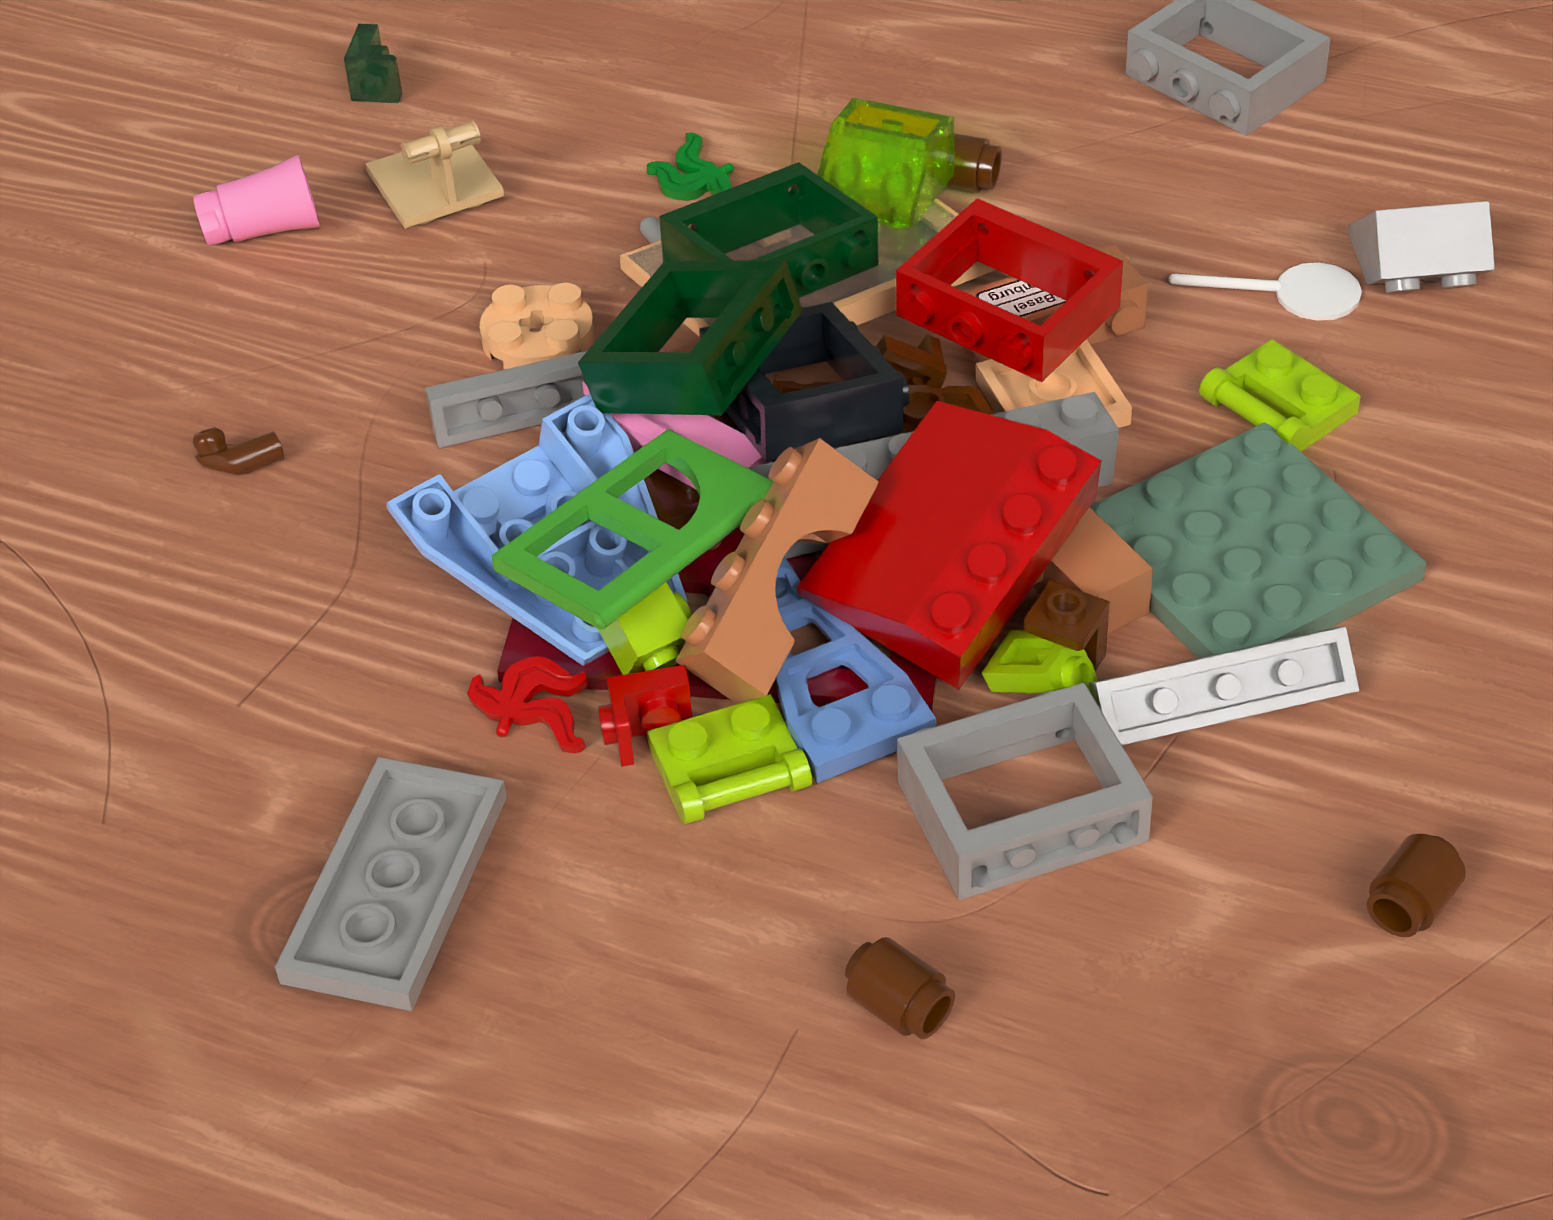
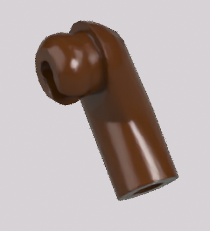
M216 427L200 431L193 437V445L198 451L195 458L203 468L242 475L284 459L281 443L274 431L238 445L226 444L224 432Z

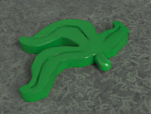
M690 132L686 133V143L679 147L675 155L677 169L669 162L654 161L647 164V174L657 176L659 188L666 197L690 201L701 197L706 192H711V195H715L732 188L729 174L734 171V166L731 163H727L717 167L710 161L700 159L703 139L698 134Z

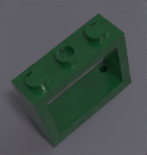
M800 162L659 216L663 262L729 261L732 259L725 254L800 224L814 235L752 259L786 260L798 298L879 265L878 216Z
M786 260L663 262L578 361L583 380L589 389L595 407L601 413L722 415L803 311ZM686 318H717L690 352H659Z

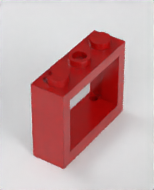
M977 198L896 270V316L1003 364L1010 369L1043 382L1120 307L1123 261ZM978 261L1066 300V302L1040 326L951 285Z

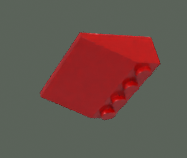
M936 401L877 481L879 483L853 533L830 542L797 586V594L957 690H960L1096 499L1102 460L1047 429Z

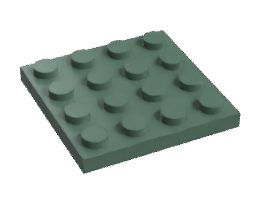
M1266 422L1090 506L1099 517L1153 568L1150 612L1197 658L1329 629L1423 581L1427 562L1295 446L1280 439L1276 434L1277 431Z

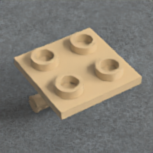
M474 121L447 130L442 126L432 128L428 136L401 143V152L365 163L367 173L404 229L415 225L427 224L434 219L467 208H476L485 202L504 197L502 185L473 146V144L481 142L480 133Z

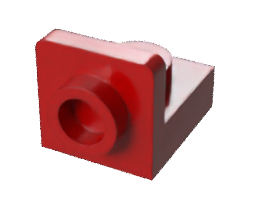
M685 665L607 677L610 704L598 706L604 745L617 743L621 767L634 765L631 737L647 735L649 730L692 718L690 686Z

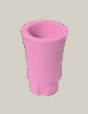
M299 154L268 169L241 179L217 185V190H211L193 198L202 232L208 245L227 242L233 239L234 243L254 237L289 230L321 228Z

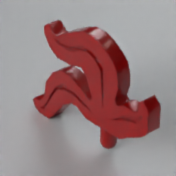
M535 656L511 664L504 674L501 690L484 686V681L480 674L472 678L467 692L469 700L474 707L484 713L490 720L499 721L496 728V733L499 737H506L512 724L526 726L539 722L544 723L551 729L563 752L575 754L582 752L586 748L584 740L574 735L575 721L568 704L561 698L548 697L530 701L535 694L542 690L553 695L565 697L580 693L587 687L589 682L585 672H580L573 676L554 661L546 657Z

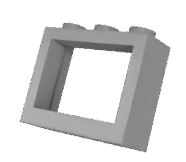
M1175 0L1128 31L1126 75L1248 136L1325 82L1330 37L1253 0ZM1201 35L1265 68L1247 79L1183 47V45Z
M1085 683L1057 691H1047L1034 698L997 709H987L967 718L937 727L924 728L913 734L897 738L898 784L958 900L1149 841L1153 796ZM1075 740L1103 787L1101 790L967 830L941 780Z

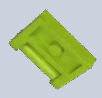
M1273 339L1225 370L1221 367L1212 369L1204 377L1199 388V395L1212 405H1224L1254 426H1259L1263 423L1269 424L1277 431L1276 434L1280 439L1288 444L1291 443L1300 452L1358 414L1361 395Z
M771 694L647 731L649 751L684 826L704 820V812L785 787H788L791 792H795L812 786V774L803 750L797 748Z

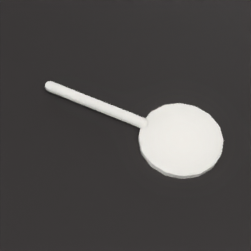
M1320 262L1303 263L1291 267L1280 275L1278 281L1171 274L1168 278L1169 283L1172 285L1276 292L1278 302L1287 311L1301 318L1316 321L1335 320L1350 314L1358 307L1362 294L1359 281L1350 272L1336 265Z

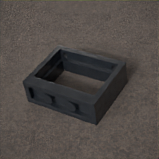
M832 302L802 308L803 311L725 410L764 460L768 462L777 460L789 447L796 449L818 438L831 447H837L903 432V407L909 404V388L904 375L900 371L897 372L882 356L879 348L873 346L858 330L856 324L853 321H849ZM711 326L699 328L700 339ZM827 362L843 381L781 394L765 374Z

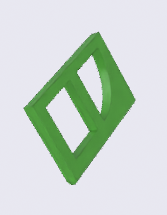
M667 429L491 555L493 569L594 627L604 630L738 528L750 508L757 501L765 498L773 481ZM668 463L682 472L692 482L699 493L700 501L693 517L685 526L678 530L618 499V497L662 465ZM588 519L650 551L599 591L537 557Z

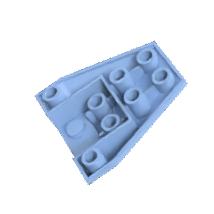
M591 394L543 418L538 446L453 491L439 474L387 502L389 513L424 557L579 664L585 666L609 652L596 627L497 573L493 569L491 557L495 552L634 453L628 435L610 413H601L595 407ZM644 479L618 497V499L658 519ZM588 519L537 557L599 591L650 551ZM677 573L667 581V584L672 593L678 592L687 602L685 591Z

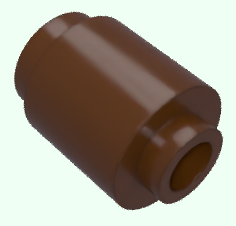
M936 131L932 140H925L923 142L919 156L920 172H926L928 184L979 193L982 188L994 189L1001 168L1002 150L1000 146L990 145L989 139Z
M1419 833L1405 838L1370 884V897L1367 900V909L1375 923L1386 932L1398 937H1411L1417 931L1428 929L1465 880V866L1457 850L1448 841L1438 836Z
M889 937L881 938L874 943L866 942L862 944L851 956L846 966L845 976L849 979L846 990L848 997L903 1036L913 1033L920 1039L929 1038L942 1026L954 1005L955 992L946 986L945 976Z

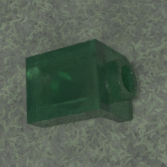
M358 23L344 56L351 101L399 103L403 93L397 58L389 54L387 45L381 44L378 24Z

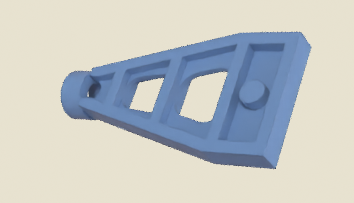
M784 556L776 578V600L788 631H792L814 623L830 641L795 656L789 652L774 680L785 724L797 748L803 750L812 776L817 783H820L896 752L897 738L913 734L924 728L936 727V717L908 675L853 626L797 594L796 588L801 581ZM844 665L856 673L869 687L819 708L811 700L807 679Z

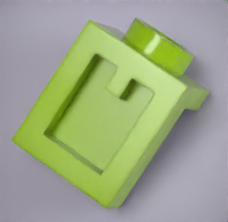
M1010 630L982 671V675L991 692L1045 693L1085 683L1090 691L1089 682L1097 681L1093 664L1084 649L1076 651L1026 633L1024 630Z

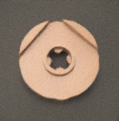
M566 282L554 286L534 285L522 288L512 284L501 286L492 293V304L485 309L480 319L483 351L490 360H492V355L502 360L504 370L575 354L580 349L581 352L588 351L593 345L595 337L593 315L590 306L582 299L581 289L575 284ZM541 328V331L530 332V329Z

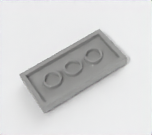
M378 757L278 959L275 970L279 983L413 1011L507 799L504 780Z

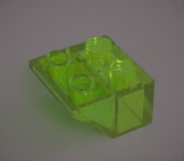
M852 98L831 123L817 175L878 216V221L886 226L913 228L954 175V117Z

